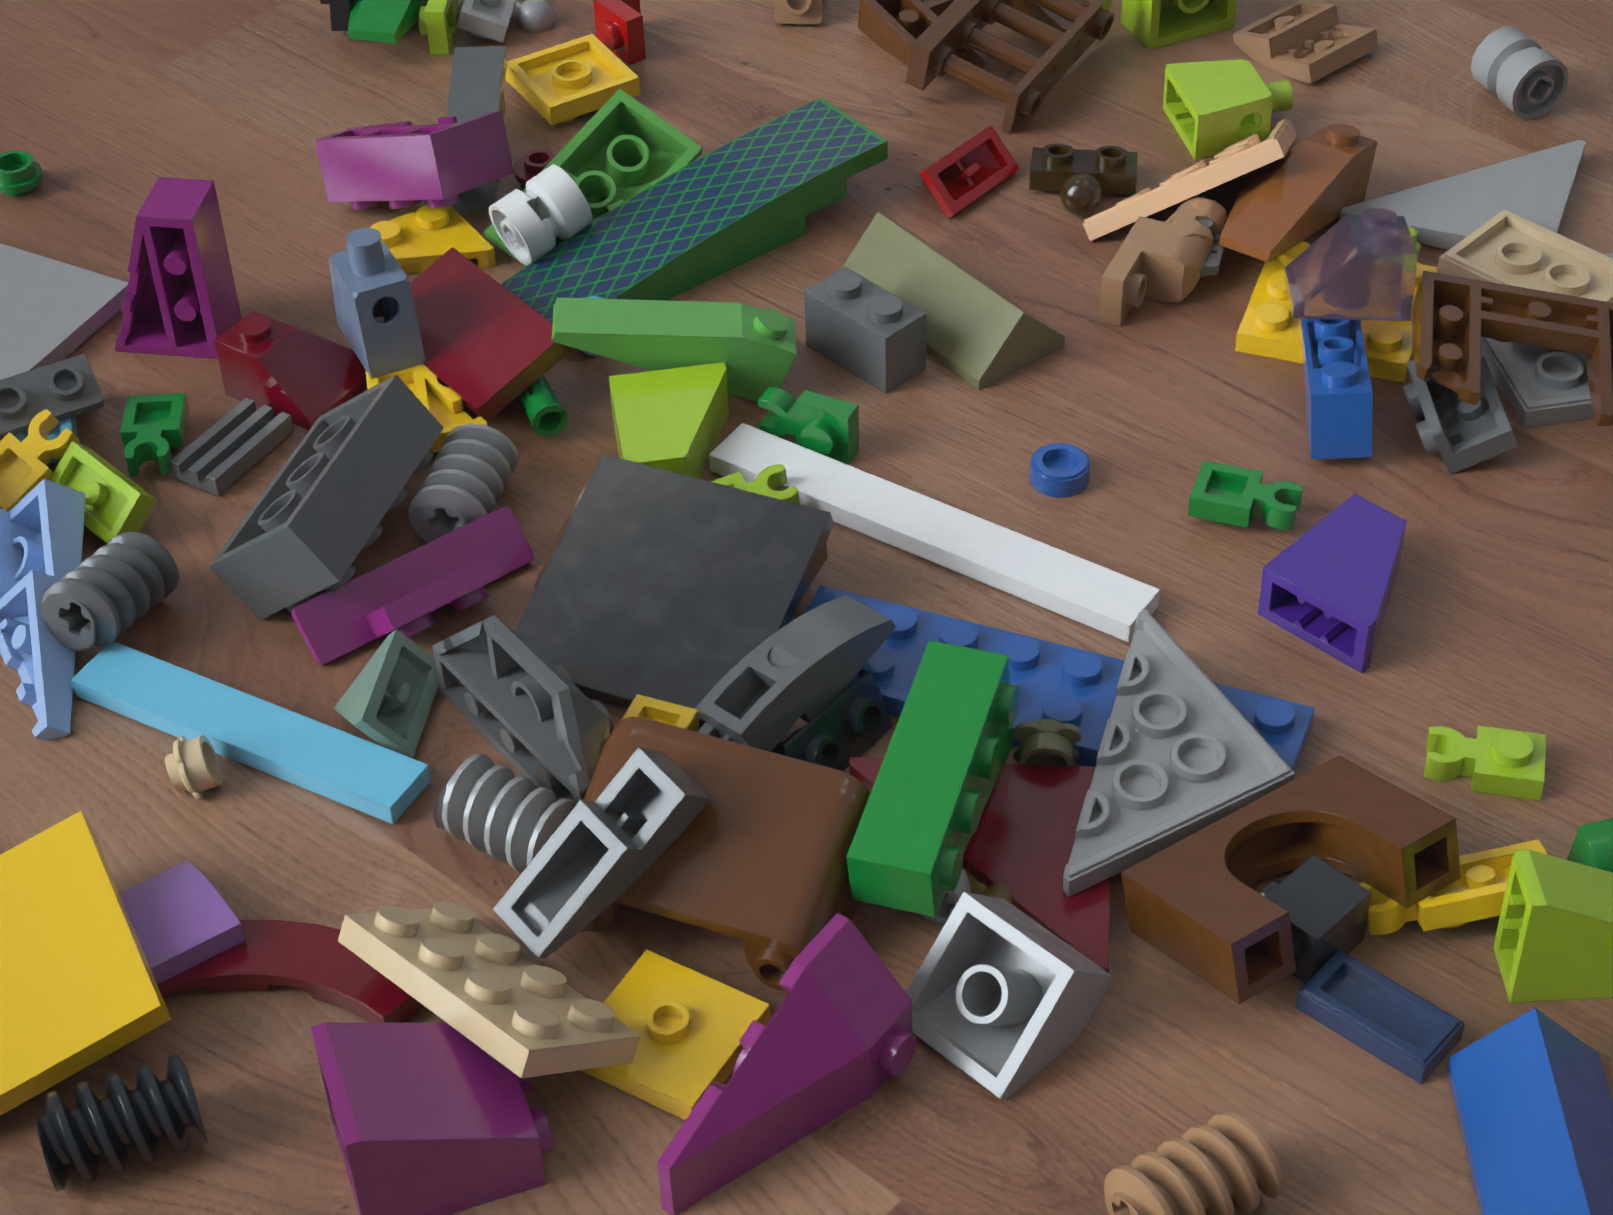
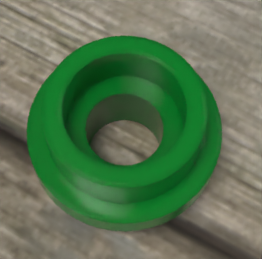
M14 150L0 154V193L11 197H20L29 194L41 183L43 179L42 168L38 162L34 161L33 156L29 152Z

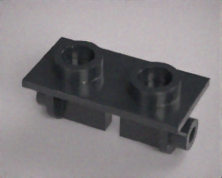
M867 671L851 686L846 687L832 703L803 728H798L783 742L780 741L771 752L844 771L849 767L850 756L860 757L893 727L873 672Z

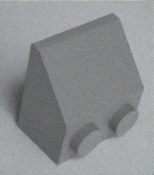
M963 892L906 991L912 1000V1032L998 1098L1008 1099L1078 1039L1114 976L1005 899Z

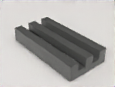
M244 398L170 461L173 478L220 496L294 431L291 415L281 412L275 417L272 407L262 405L257 410L254 400Z

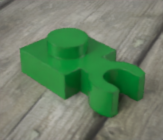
M769 387L758 400V407L773 411L769 412L759 424V430L777 437H782L785 434L796 436L797 445L848 465L858 454L859 405L804 390L796 400L789 392L778 387Z
M185 393L127 396L120 435L130 477L138 476L140 465L150 460L158 461L161 475L171 472L170 461L172 456L170 448L184 447L189 417V407Z
M1203 460L1189 497L1188 516L1245 528L1249 527L1251 518L1254 517L1262 519L1273 528L1293 530L1296 510H1300L1303 486L1289 481L1265 484L1262 483L1263 471Z

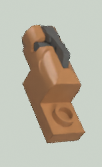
M1199 197L1191 198L1181 203L1177 211L1165 222L1139 216L1102 275L1099 322L1120 327L1131 308H1139L1144 298L1165 303H1179L1194 289L1200 277L1218 275L1226 248L1219 245L1222 230L1228 219L1225 208L1214 200Z

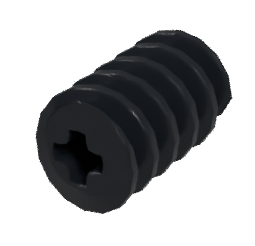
M177 1054L168 1056L166 1080L160 1081L149 1065L144 1063L138 1065L136 1089L129 1090L118 1073L114 1072L108 1074L106 1098L99 1099L88 1083L84 1081L77 1083L75 1107L68 1108L54 1090L47 1092L45 1116L38 1118L35 1115L40 1144L56 1192L65 1189L67 1186L68 1167L70 1164H73L83 1179L89 1182L97 1178L99 1155L102 1154L118 1173L127 1169L129 1146L134 1145L147 1163H151L158 1158L159 1138L161 1136L166 1137L178 1154L186 1152L188 1149L189 1129L195 1126L208 1143L188 1068Z

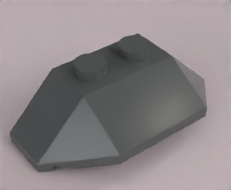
M495 615L432 645L440 693L522 776L532 779L536 789L547 787L553 790L557 796V801L561 798L570 799L577 805L580 800H584L604 744L614 730L612 718L605 706L598 700L590 701L575 686L571 675L562 665H553L531 643Z

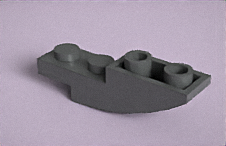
M847 595L821 604L773 633L747 654L702 699L695 708L706 722L699 729L698 733L771 752L799 718L809 723L843 692L896 628L895 624L890 618Z

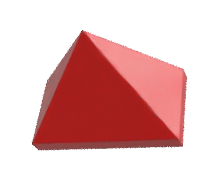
M990 125L923 169L919 175L946 217L950 218L1020 168L994 127Z

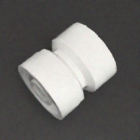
M554 164L527 181L526 192L515 189L489 207V215L497 234L514 257L525 265L534 263L553 250L556 244V237L561 240L569 239L592 223V213L583 193L568 173Z

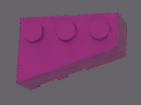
M159 177L136 216L128 272H130L128 289L123 298L121 312L124 313L121 332L117 337L115 351L218 359L214 340L242 319L213 180Z

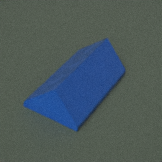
M1533 1008L1449 1057L1447 1070L1481 1215H1613V1102L1598 1052L1537 1008Z

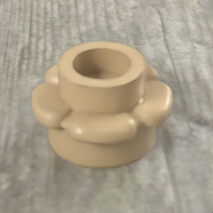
M204 735L190 740L181 736L174 741L173 753L165 757L169 778L178 792L181 793L188 790L196 799H203L204 791L222 784V771L215 750Z

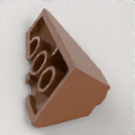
M1331 124L1289 148L1285 157L1248 172L1222 230L1219 245L1262 261L1270 262L1340 217L1342 208L1364 201L1378 141L1360 136V131L1353 126Z

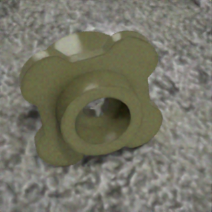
M1040 719L1034 722H1022L1015 727L1014 737L1019 740V745L1013 748V758L1019 764L1073 766L1079 761V751L1074 748L1075 743L1081 740V730L1077 726L1069 723L1063 724L1053 719Z

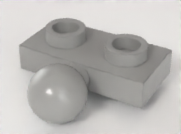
M464 0L456 28L468 31L481 39H493L503 43L510 19L518 21L519 27L524 31L543 32L554 26L556 17L552 5L546 0H526L524 2L517 0Z

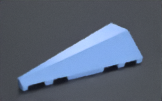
M43 479L10 511L0 509V653L5 665L17 670L22 682L16 690L20 702L31 706L38 720L32 729L34 737L45 741L64 738L70 734L73 696L71 679L74 677L75 652L62 645L51 634L42 616L41 602L47 589L81 564L86 493L47 479Z

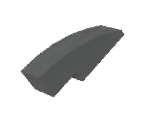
M638 747L595 802L580 800L493 910L538 958L546 959L585 928L639 879L685 831L709 803L711 798L665 752Z

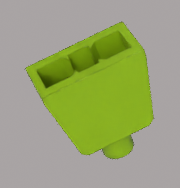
M1238 59L1166 64L1163 110L1195 160L1214 156L1224 151L1225 148L1256 133L1261 142L1266 140L1270 135L1272 113L1292 109L1293 91L1289 81L1280 80L1264 83L1250 61Z

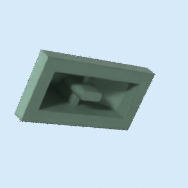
M397 629L387 636L333 709L381 746L413 758L439 686L434 657Z

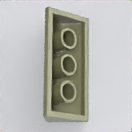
M877 212L843 267L849 268L925 312L926 352L978 390L1065 346V336L922 237L880 212Z

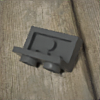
M85 354L0 380V440L9 432L13 436L28 432L31 420L45 409H48L58 421H62L104 406L103 394Z
M1481 357L1480 396L1477 405L1458 398L1459 393L1431 379L1422 380L1417 377L1414 359L1407 362L1413 383L1404 386V391L1415 417L1419 419L1425 416L1426 419L1416 423L1418 433L1429 457L1440 453L1450 475L1519 447L1485 357Z

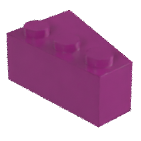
M502 110L485 112L481 116L461 123H457L456 116L438 118V124L412 125L411 121L353 127L315 140L328 202H351V207L354 210L375 207L383 204V201H388L391 209L414 206L421 203V200H427L429 208L450 206L460 202V193L514 173Z

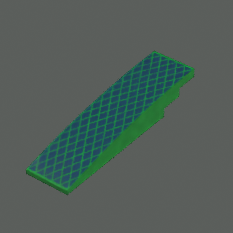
M820 97L738 137L650 186L593 221L571 238L564 240L555 246L553 250L534 263L524 267L501 285L552 324L553 306L557 297L588 298L599 296L604 299L667 301L805 235V216L847 197V178L887 160L888 141Z

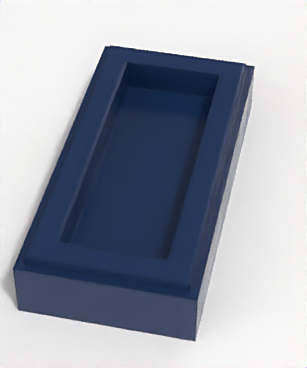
M1340 949L1298 991L1296 1009L1420 1084L1425 1081L1462 1039L1465 1025L1463 1021Z

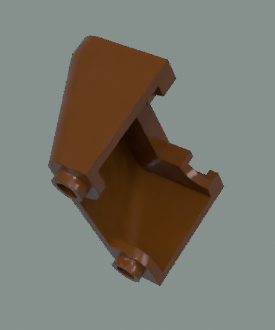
M629 717L622 719L604 744L585 795V801H596L638 747L665 752L711 800L657 861L616 901L580 932L606 930L613 924L618 915L619 904L744 940L745 956L755 976L768 987L785 990L779 981L793 960L837 913L852 921L861 901L852 900L846 856L871 793L854 776L837 769L646 718Z

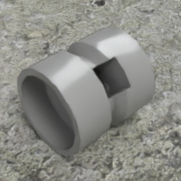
M1506 26L1495 30L1481 42L1472 57L1471 72L1473 78L1522 119L1531 120L1543 116L1554 108L1567 89L1569 80L1567 67L1550 52L1543 50L1535 40L1518 27Z

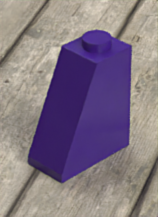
M1353 494L1263 567L1258 615L1358 672L1363 673L1370 667L1398 574L1407 521L1361 496Z

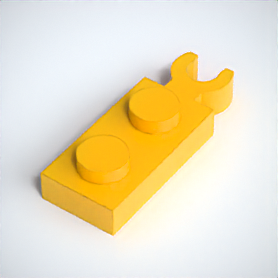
M1539 839L1459 856L1461 878L1409 908L1402 906L1366 883H1360L1361 886L1372 892L1367 917L1368 931L1370 935L1390 934L1403 927L1405 922L1418 920L1423 932L1439 928H1456L1468 922L1500 916L1514 850H1532L1547 854Z

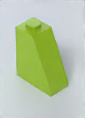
M725 362L609 376L612 418L619 458L700 479L709 460V454L713 451L729 416Z
M1514 850L1493 945L1510 1003L1613 998V872L1532 850Z

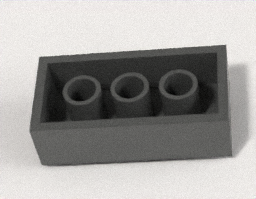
M397 374L319 416L209 567L260 620L284 608L288 612H292L295 607L307 602L313 594L323 589L327 592L338 590L354 575L356 567L353 561L357 555L368 548L381 535L383 528L379 523L384 515L396 508L409 492L405 487L407 481L411 476L422 470L432 459L434 453L430 448L444 427Z

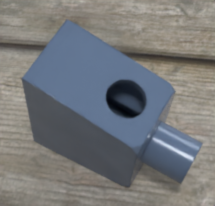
M359 228L351 231L346 236L347 250L333 253L329 258L337 325L371 379L426 363L411 286L407 275L387 245L382 242L381 234L378 230ZM383 316L385 322H379L375 318Z

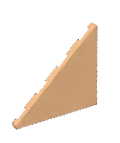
M1285 118L1277 122L1269 137L1262 142L1257 133L1214 155L1215 159L1209 161L1210 165L1206 166L1205 161L1202 160L1159 183L1160 187L1153 190L1146 188L1116 203V206L1085 219L1083 226L1089 240L1092 241L1136 222L1139 216L1147 217L1285 157L1297 137L1291 120Z

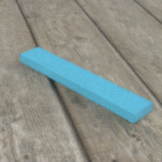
M114 641L106 645L71 679L74 694L78 698L178 738L184 736L190 740L204 735L210 741L217 754L390 824H394L431 782L429 765Z

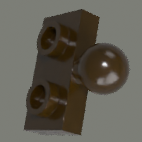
M1060 143L1049 144L1043 148L1033 147L1029 190L1060 191L1062 205L1068 212L1078 216L1091 214L1100 206L1103 193L1135 194L1138 152H1128L1118 146H1103L1097 150L1073 149L1069 145Z

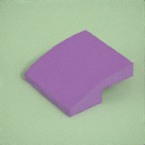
M187 860L120 892L157 984L246 941L241 922L201 871Z

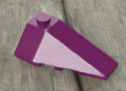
M837 913L793 960L779 981L782 988L789 991V993L767 1026L753 1020L739 1040L744 1048L738 1056L733 1076L728 1084L725 1086L722 1083L714 1082L708 1086L658 1160L662 1209L671 1215L679 1214L870 1098L890 1074L893 1076L899 1075L910 1062L916 1047V1037L912 1035V1000L852 921L845 916Z

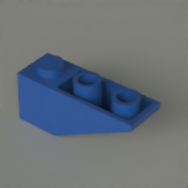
M1326 312L1317 315L1313 319H1301L1307 429L1311 460L1372 457L1373 392L1360 317H1349L1340 312Z

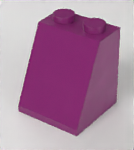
M325 1022L310 1027L332 1123L359 1215H450L546 1185L542 1153L554 1150V1144L542 1105L529 1109L524 1095L533 1092L531 1077H518L448 1023Z

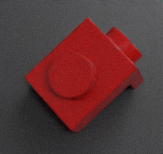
M593 0L596 38L629 65L646 59L640 0Z

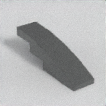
M505 46L455 47L447 116H456L457 123H461L481 116L485 112L502 110L504 119L506 109L504 84L507 70ZM500 179L460 193V202L451 206L458 213L489 212V207L497 202Z

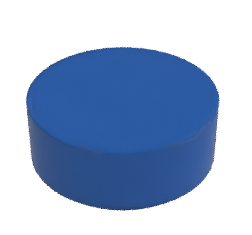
M1053 443L1045 445L1033 453L1030 460V482L1038 492L1050 497L1065 498L1075 496L1087 488L1090 481V458L1082 449L1067 443Z

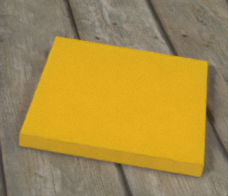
M82 811L73 814L0 855L1 1116L171 1020L93 827Z

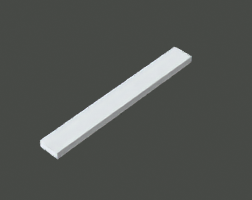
M742 423L709 454L710 471L724 477L740 471L746 483L756 480L758 474L763 469L772 465L783 464L786 469L787 483L783 484L782 488H777L774 491H783L796 486L800 505L831 512L832 519L836 523L1126 642L1133 638L1138 613L1147 609L1152 615L1159 606L1160 589L747 424Z

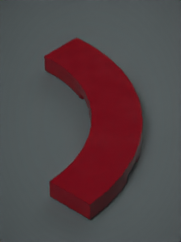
M239 920L246 941L157 984L162 997L203 987H208L209 994L230 991H271V985L294 987L311 991L313 999L346 1009L370 1023H402L424 1006L338 942L340 929L285 920Z

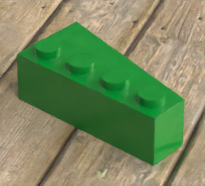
M929 640L846 856L852 900L935 917L947 890L954 891L961 875L963 854L971 836L977 830L981 814L1014 743L1013 723L1019 706L1020 687L1019 685L1011 684L1009 655Z

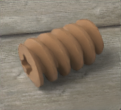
M1221 1111L1208 1121V1125L1197 1124L1188 1129L1182 1138H1170L1164 1141L1158 1147L1157 1152L1145 1151L1138 1155L1132 1161L1131 1166L1119 1165L1113 1168L1105 1178V1204L1109 1215H1234L1233 1203L1242 1211L1251 1212L1260 1205L1259 1190L1266 1197L1277 1198L1284 1192L1285 1177L1272 1147L1261 1132L1243 1116L1233 1111Z

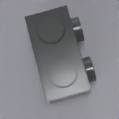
M847 267L841 268L804 290L806 346L886 394L926 369L925 312Z

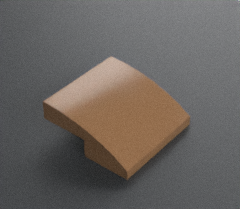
M1297 0L1232 34L1234 44L1256 62L1285 77L1310 84L1378 48L1376 29L1341 24L1338 22L1336 4L1309 0Z

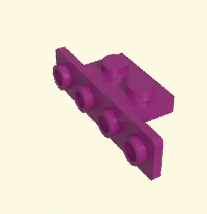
M503 506L345 583L336 591L330 590L295 607L292 610V616L315 662L318 665H324L395 629L408 638L436 624L431 612L448 603H451L455 613H458L490 597L484 585L533 561L534 554L511 508Z

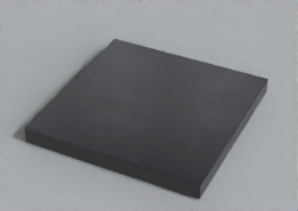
M602 454L515 632L531 643L553 665H562L571 675L575 686L587 697L629 708L636 695L639 694L696 709L695 707L736 664L769 636L791 622L834 526L831 512ZM698 712L700 729L706 721Z

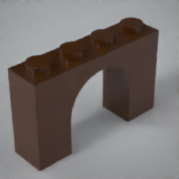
M1339 755L1121 872L1130 931L1236 1003L1241 1004L1296 972L1289 911L1256 892L1250 886L1274 874L1296 870L1311 856L1315 855L1341 873L1366 883L1402 906L1409 908L1461 878L1456 818Z

